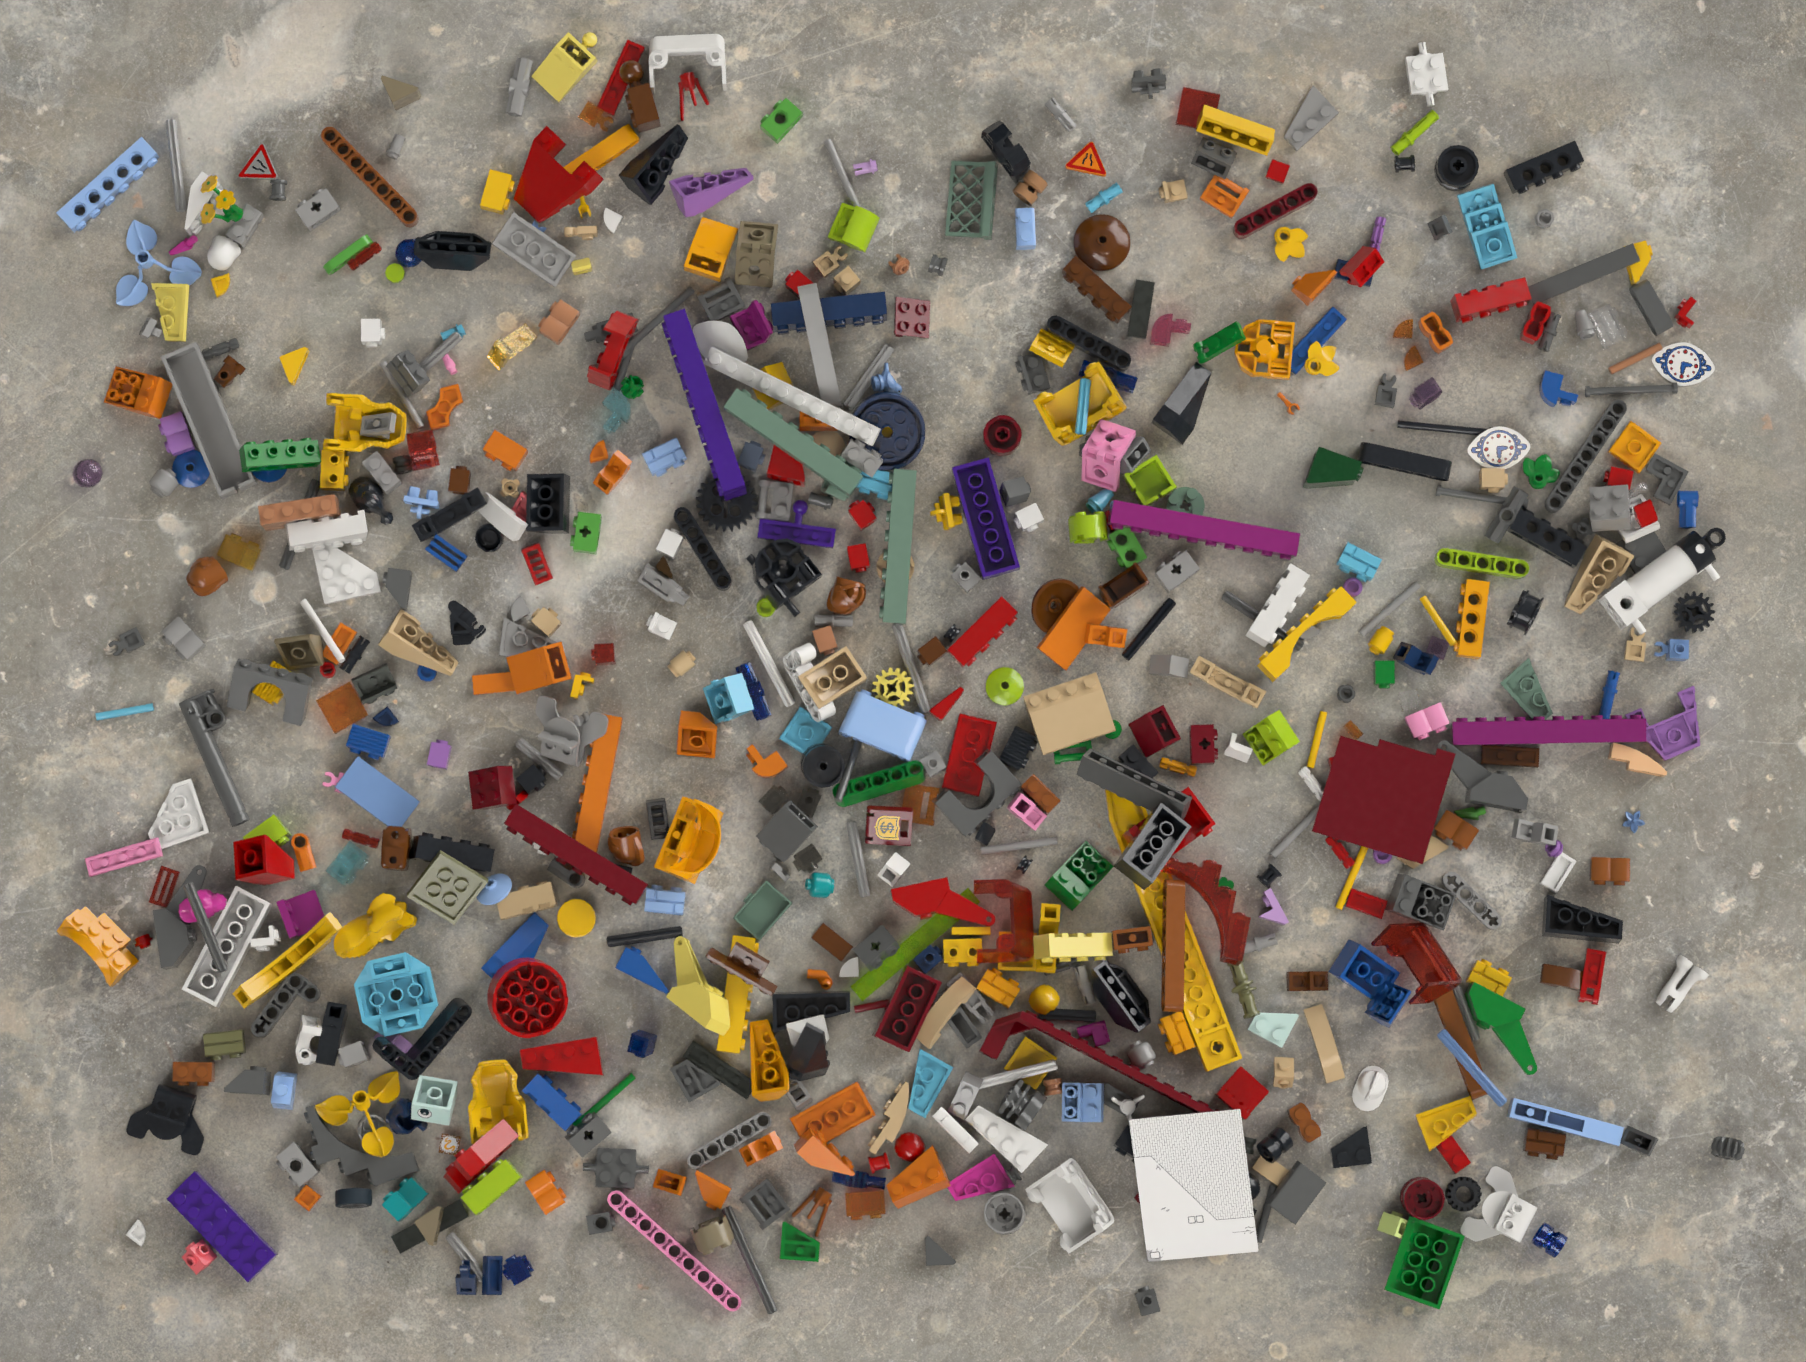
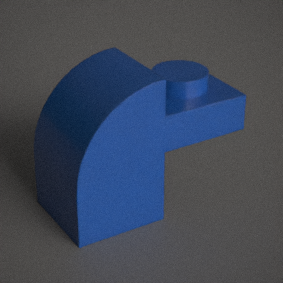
M1545 370L1539 386L1542 400L1551 407H1554L1557 401H1560L1559 404L1564 406L1574 405L1577 402L1578 395L1560 390L1564 375Z

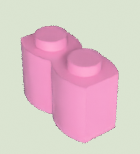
M1441 702L1404 718L1412 738H1418L1419 741L1429 737L1428 733L1434 730L1436 733L1446 730V725L1450 724Z

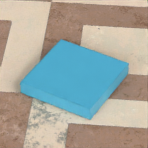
M800 706L779 739L803 754L808 747L823 743L832 727L824 721L816 722L810 713Z

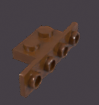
M738 942L735 943L729 956L722 954L714 948H711L705 956L712 964L725 968L729 974L742 978L746 984L757 987L763 994L772 996L778 987L762 977L770 961Z

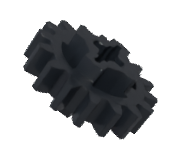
M1695 591L1691 593V596L1685 593L1684 598H1678L1680 604H1674V607L1677 608V610L1672 612L1674 615H1677L1674 621H1680L1678 627L1685 626V632H1688L1690 629H1692V633H1696L1697 629L1702 632L1704 631L1703 626L1706 628L1710 626L1708 621H1714V618L1711 617L1715 613L1714 610H1711L1714 604H1708L1709 597L1702 598L1703 593H1700L1698 596H1696ZM1694 600L1692 605H1685L1687 601ZM1702 604L1704 605L1706 612L1703 610L1701 606ZM1695 608L1697 615L1693 617L1690 610ZM1682 613H1684L1686 621L1684 620ZM1696 620H1703L1701 624L1693 625Z

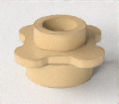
M504 478L501 481V496L517 498L519 496V480Z

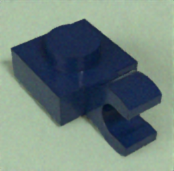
M462 1260L460 1274H457L455 1277L457 1295L477 1294L476 1274H470V1260Z

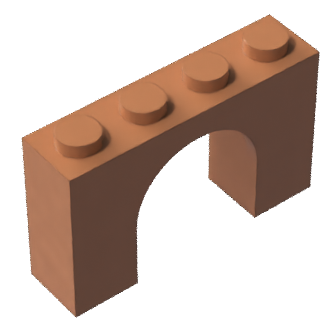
M335 494L258 506L260 523L266 531L284 529L286 523L293 521L320 519L327 516L337 519L338 516H341L340 503Z

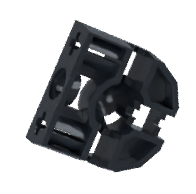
M1001 121L990 125L982 131L981 138L992 151L997 161L1001 163L1014 183L1020 181L1030 170L1031 162L1020 143L1014 146L1010 141V138H1012L1011 131Z
M788 538L774 540L765 548L759 550L752 566L754 583L775 610L822 577L821 572L812 560L803 553L804 551L799 543ZM770 548L776 555L773 560L766 554V551ZM796 553L803 559L797 565L791 559ZM779 560L787 561L785 565L779 564ZM768 574L773 582L764 588L759 580ZM797 576L800 582L789 590L785 584L792 582Z

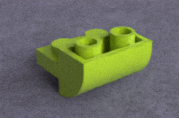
M842 203L828 238L845 244L849 248L866 252L880 218L862 207H854Z

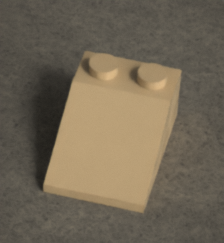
M847 646L798 676V679L818 709L866 682L867 677Z

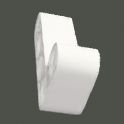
M806 643L783 657V664L810 715L816 722H820L835 715L836 709L833 702L818 709L798 679V676L813 667L811 661L816 658L814 646L811 643Z

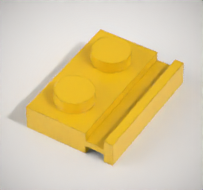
M1041 328L1029 350L1063 368L1075 346Z

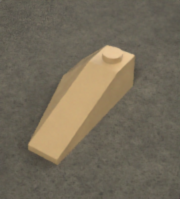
M1595 534L1585 552L1564 606L1582 614L1597 599L1601 592L1608 589L1618 576L1621 577L1626 572L1634 555L1612 541Z
M400 609L378 645L394 656L451 676L459 662L443 646H438L432 639L434 636L430 632L426 633L420 627L421 623L416 618Z

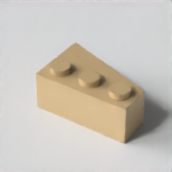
M548 881L536 883V886L529 887V885L519 887L518 891L509 892L502 901L497 903L500 919L505 920L558 907L553 884Z

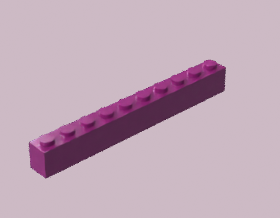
M1118 500L1111 501L1107 525H1112V529L1116 530L1129 528L1131 529L1130 532L1142 533V531L1149 532L1150 536L1160 537L1161 534L1168 535V539L1172 540L1184 538L1187 539L1186 542L1195 544L1201 541L1205 542L1206 546L1216 547L1218 544L1223 545L1224 549L1227 550L1240 548L1243 549L1242 552L1250 554L1257 551L1266 557L1279 555L1280 559L1291 560V558L1297 556L1300 533Z
M1591 715V719H1583V716H1572V719L1564 720V716H1552V720H1545V716H1533V720H1525V717H1514V720L1506 721V717H1494L1495 721H1487V717H1475V721H1468V718H1456V721L1452 722V745L1647 742L1646 718H1641V715H1630V718L1622 719V715H1610V719H1603V715Z

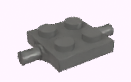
M597 1148L595 1164L583 1163V1171L595 1172V1187L635 1189L637 1173L649 1174V1170H641L649 1169V1165L641 1166L637 1164L636 1149Z

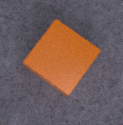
M306 1184L294 1200L307 1211H310L322 1196Z

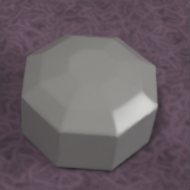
M1548 209L1539 210L1535 217L1536 225L1541 228L1550 227L1554 221L1553 212Z

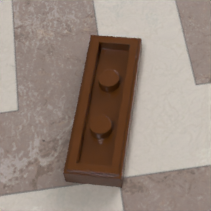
M1481 745L1480 764L1538 768L1540 748Z

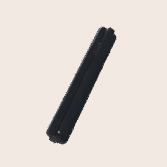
M1168 598L1122 653L1126 660L1129 661L1174 608L1176 605L1174 600Z
M681 926L612 935L607 936L608 947L672 939L683 936Z

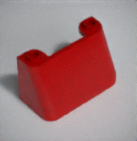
M1189 786L1181 791L1192 797L1186 817L1183 820L1192 827L1172 856L1201 834L1203 837L1207 836L1213 831L1211 827L1216 824ZM1146 818L1122 835L1128 843L1133 839Z

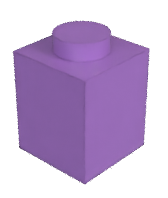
M437 739L436 743L431 742L427 761L428 766L447 770L452 749L450 745H447V741Z

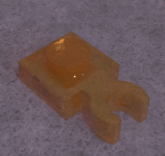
M589 100L578 117L592 127H595L597 123L600 124V128L605 132L609 128L604 125V122H614L612 117H604L602 115L605 110Z

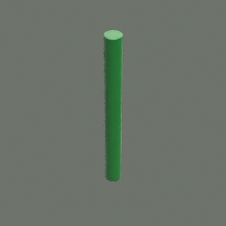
M630 1073L576 1120L573 1125H579L586 1114L600 1111L636 1079L635 1076Z

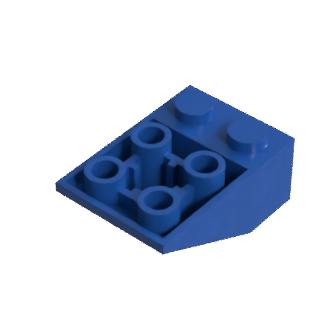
M1385 980L1379 986L1378 993L1374 999L1368 1003L1365 1013L1381 1025L1390 1028L1410 998L1411 991Z

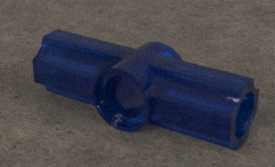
M1083 360L1078 376H1085L1086 367L1092 362ZM1103 366L1106 373L1108 372L1113 375L1111 381L1116 389L1133 394L1137 377L1116 371L1112 367Z
M748 662L736 667L737 674L742 673L754 707L752 712L756 721L772 716L764 697V690L760 681L757 680L751 663Z

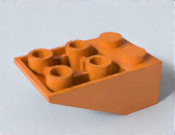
M116 366L104 403L160 419L162 418L172 383L158 376Z
M562 642L506 657L516 694L572 679Z
M809 1128L794 1144L796 1152L811 1166L850 1176L855 1175L852 1161L845 1155L841 1157L838 1149L831 1142L827 1144L824 1136L817 1129L813 1131Z

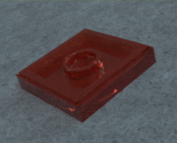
M1183 87L1175 125L1196 129L1197 119L1203 105L1218 109L1220 94Z

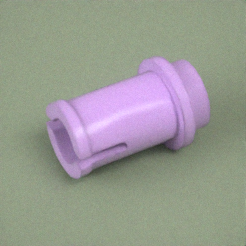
M869 159L870 161L853 164L854 169L862 168V170L854 171L855 176L871 172L874 174V172L878 171L876 160L872 161V159Z

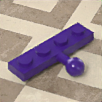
M797 500L793 504V511L796 513L794 523L760 519L757 538L773 541L788 538L802 545L833 549L836 529L802 524L803 514L807 512L808 505L804 500Z

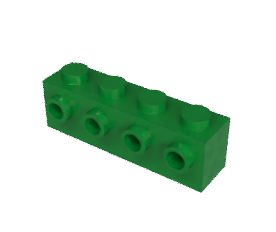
M303 438L300 441L285 439L276 443L274 440H268L261 444L251 441L244 443L239 450L242 472L317 467L321 462L318 440H311V438Z

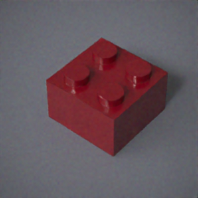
M494 766L468 772L473 810H488L517 804L512 766Z

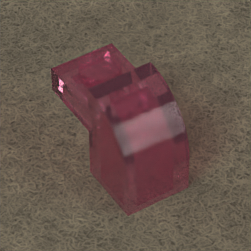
M1173 314L1162 315L1153 325L1150 345L1169 347L1171 332L1189 334L1191 323H1187V320L1184 319L1172 321Z

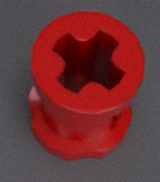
M886 1152L881 1156L868 1157L872 1174L877 1170L891 1169Z

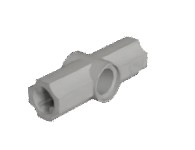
M517 57L514 74L509 84L506 114L522 117L525 99L528 97L533 60Z

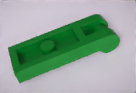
M1236 321L1205 340L1193 344V349L1198 354V362L1202 364L1246 340L1240 323Z

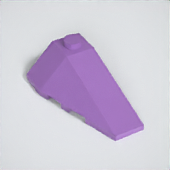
M747 168L724 170L718 175L708 172L704 173L703 177L693 178V175H686L670 180L669 184L679 210L685 217H693L717 204L754 180Z

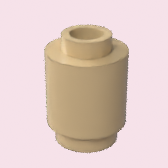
M683 650L670 661L667 667L677 678L680 675L683 676L696 665L694 663L696 658L690 651L685 652Z

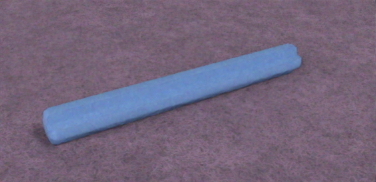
M1445 1029L1441 1030L1437 1037L1499 1107L1503 1106L1507 1102L1504 1095Z

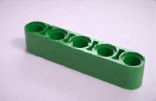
M914 760L851 779L848 782L842 802H835L840 807H847L921 784L926 778L921 762ZM840 783L833 787L832 792L834 799L837 794Z

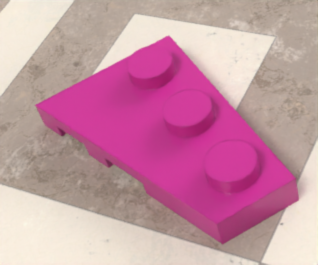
M993 1154L951 1180V1186L947 1188L954 1200L958 1201L1015 1186L996 1155Z

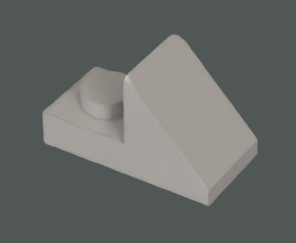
M390 412L362 416L360 435L389 439L390 433L395 431L397 415Z

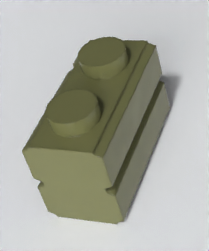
M244 1030L203 1034L205 1057H210V1061L222 1060V1056L229 1055L230 1059L240 1058L241 1054L246 1053Z

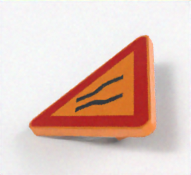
M1089 142L1065 165V168L1102 177L1106 176V170L1093 142Z

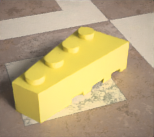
M1050 933L1033 936L1034 959H1041L1042 963L1053 962V959H1059V962H1071V958H1077V962L1088 961L1089 957H1094V961H1104L1106 957L1113 956L1112 933H1074L1069 935L1068 933Z

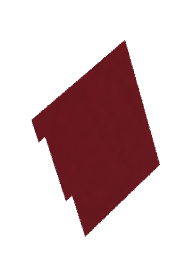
M1340 735L1312 832L1423 864L1456 753L1437 748L1436 754L1432 755L1379 739L1378 746H1374Z

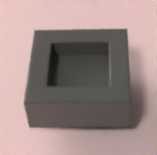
M1442 215L1427 223L1435 241L1453 232L1446 215Z

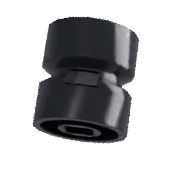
M1276 1127L1256 1147L1263 1159L1269 1163H1274L1280 1158L1282 1153H1286L1293 1146V1141L1285 1130Z

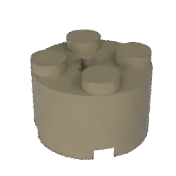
M726 1215L722 1216V1220L718 1216L698 1224L699 1229L697 1230L694 1227L690 1229L698 1252H702L703 1255L714 1252V1248L721 1246V1248L730 1246L733 1241L732 1239H734V1234Z

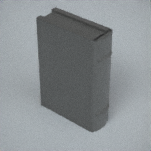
M1296 1161L1266 1203L1296 1225L1326 1182L1301 1162Z

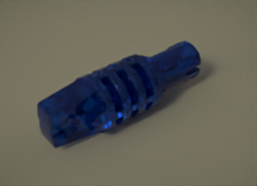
M854 1170V1176L834 1171L832 1173V1182L860 1189H867V1187L885 1189V1177L870 1176L867 1172Z

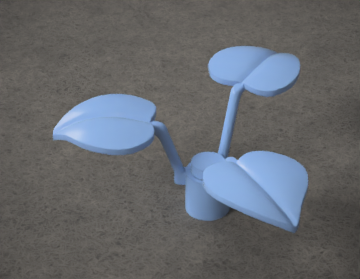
M133 220L128 229L126 244L128 250L135 255V260L139 264V279L134 275H126L119 280L116 287V303L120 306H133L145 299L148 293V286L141 282L143 280V268L148 269L153 264H156L171 272L169 278L172 284H188L189 286L201 276V268L188 257L175 258L172 261V268L156 261L146 251L155 247L157 243L156 232L150 226Z

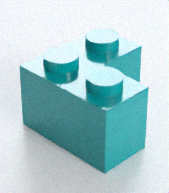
M406 1177L398 1185L400 1187L398 1191H390L383 1198L385 1202L382 1206L398 1222L402 1221L429 1195L413 1177L410 1179Z

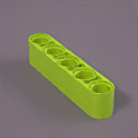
M1449 548L1440 549L1434 557L1436 565L1442 568L1513 579L1524 578L1529 572L1528 563L1520 559ZM1441 553L1447 554L1449 557L1448 562H1442L1439 559V555ZM1460 556L1466 557L1467 565H1461L1458 562V558ZM1478 559L1485 560L1486 568H1480L1477 565ZM1502 562L1505 565V571H1499L1496 568V563ZM1516 565H1521L1524 568L1523 574H1518L1515 571Z

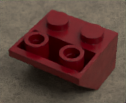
M1164 705L1128 724L1145 758L1181 740Z

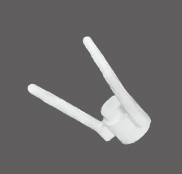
M1141 1095L1134 1100L1125 1099L1119 1101L1114 1097L1111 1100L1120 1106L1121 1112L1126 1114L1129 1122L1132 1119L1131 1114L1135 1111V1104L1144 1099L1145 1095Z

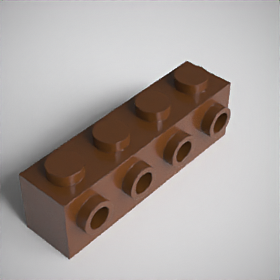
M1076 255L1063 268L1062 277L1069 284L1073 283L1082 296H1087L1094 307L1103 310L1106 313L1105 316L1111 322L1115 321L1118 324L1131 311L1132 306Z

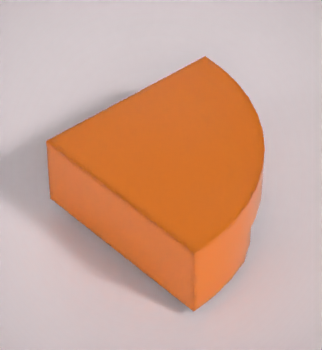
M604 440L598 442L593 447L590 453V464L609 459Z

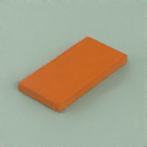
M1081 586L1039 643L1037 649L1063 670H1067L1086 644L1084 639L1087 623L1100 625L1111 609L1085 587Z
M857 1081L789 1119L799 1137L809 1128L813 1131L817 1129L824 1136L827 1143L876 1116Z

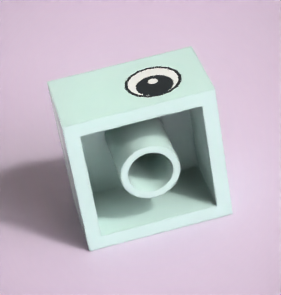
M419 1075L412 1101L411 1119L449 1126L457 1098L458 1081Z

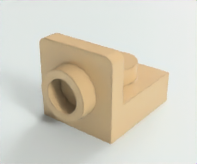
M1184 179L1167 183L1163 181L1161 187H1159L1160 198H1164L1165 203L1187 199Z

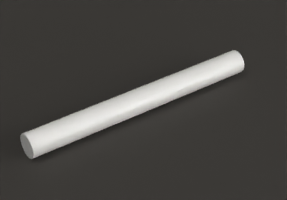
M303 599L300 604L337 661L339 663L346 660L307 599Z

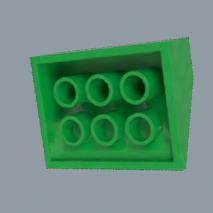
M1409 1216L1384 1290L1440 1310L1465 1236Z

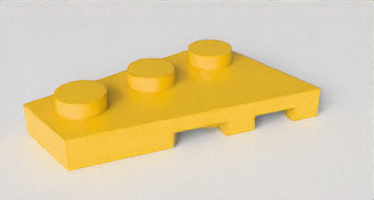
M1468 1096L1416 1114V1120L1429 1152L1476 1117L1477 1112L1471 1097Z

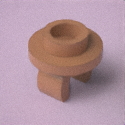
M897 254L895 256L898 261L895 264L891 261L888 263L896 275H902L908 271L910 262L907 258H902Z

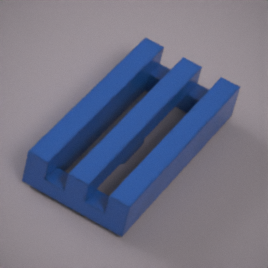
M437 534L425 549L456 572L468 557ZM436 542H441L449 549L454 551L456 554L461 556V560H459L451 553L446 551L444 548L436 544ZM433 546L458 564L454 566L432 550Z

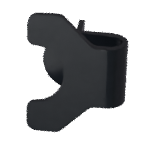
M159 1084L152 1104L131 1115L126 1129L127 1134L143 1139L147 1131L150 1130L155 1137L162 1140H171L181 1135L182 1152L198 1155L204 1143V1136L193 1117L197 1095Z

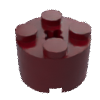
M998 415L992 418L985 425L983 432L985 448L997 456H1007L1014 453L1020 445L1021 428L1016 420L1010 416ZM1001 432H1005V436H1007L1003 440L998 436Z

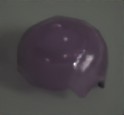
M83 459L74 466L72 475L73 480L78 486L91 488L101 481L103 472L101 465L97 461Z

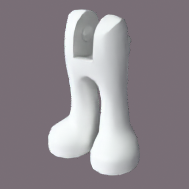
M1680 954L1676 958L1677 967L1656 999V1003L1661 1006L1668 995L1672 996L1674 999L1666 1009L1670 1013L1681 1004L1690 988L1697 981L1706 980L1709 976L1701 968L1695 965L1692 967L1693 963ZM1692 967L1685 981L1682 983L1679 989H1676V986L1679 983V981Z

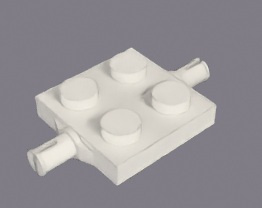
M1426 42L1418 43L1419 54L1405 58L1410 95L1426 96L1427 107H1430V105H1435L1434 94L1448 91L1443 53H1427Z

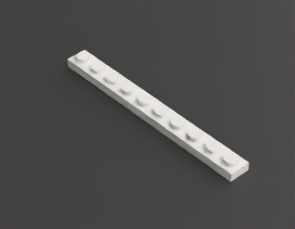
M712 346L704 361L705 365L871 446L874 445L879 435L880 428Z

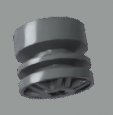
M1020 1079L1006 1093L997 1112L1002 1114L1008 1108L1010 1111L1006 1118H1010L1015 1113L1017 1117L1014 1124L1025 1131L1047 1100V1097L1039 1091L1029 1096L1028 1092L1031 1086L1028 1084L1025 1090L1022 1091L1020 1088L1025 1081Z

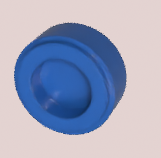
M419 665L417 674L422 681L430 682L435 679L437 671Z

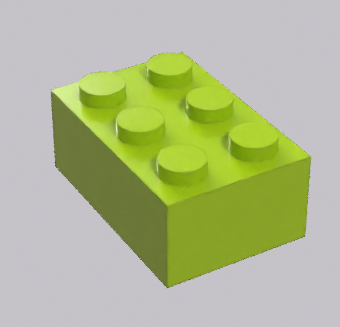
M502 1159L498 1160L492 1166L493 1170L490 1173L484 1172L477 1178L479 1182L475 1186L470 1184L462 1191L464 1195L461 1199L475 1215L481 1214L523 1178L508 1159L504 1161Z

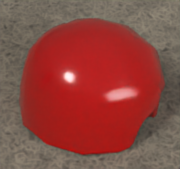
M907 1132L901 1134L896 1139L894 1149L897 1156L902 1160L914 1162L925 1152L926 1145L921 1136Z

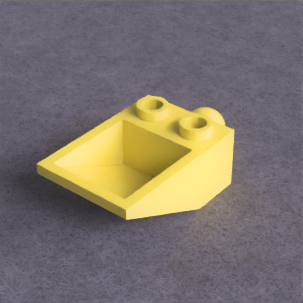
M568 32L552 49L531 77L560 102L598 62L596 57L587 50L588 47L596 45L597 36L592 32L585 33L582 43H580ZM569 46L574 47L573 52H568ZM587 59L588 61L582 65L581 61Z

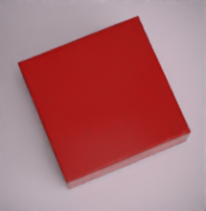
M1272 159L1265 178L1283 184L1290 165Z

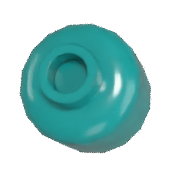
M813 872L809 878H806L805 889L808 890L811 897L827 898L830 894H833L834 879L828 873Z

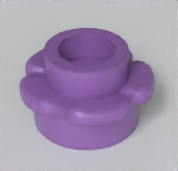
M1556 840V845H1546L1545 851L1549 857L1559 856L1563 851L1561 841Z

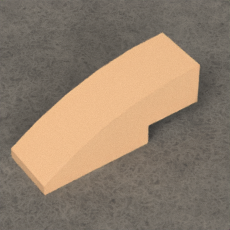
M1614 742L1610 745L1608 759L1626 762L1627 771L1660 777L1667 775V771L1644 753Z

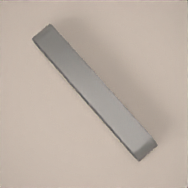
M817 283L798 286L821 400L841 408L842 403Z

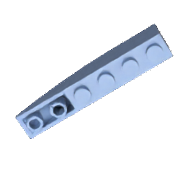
M1511 1098L1507 1113L1508 1118L1620 1146L1624 1127L1516 1098Z

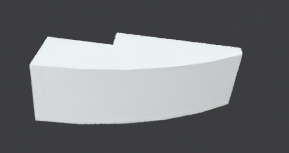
M485 492L483 497L487 505L478 511L510 540H519L528 524L517 517L516 513L488 492Z

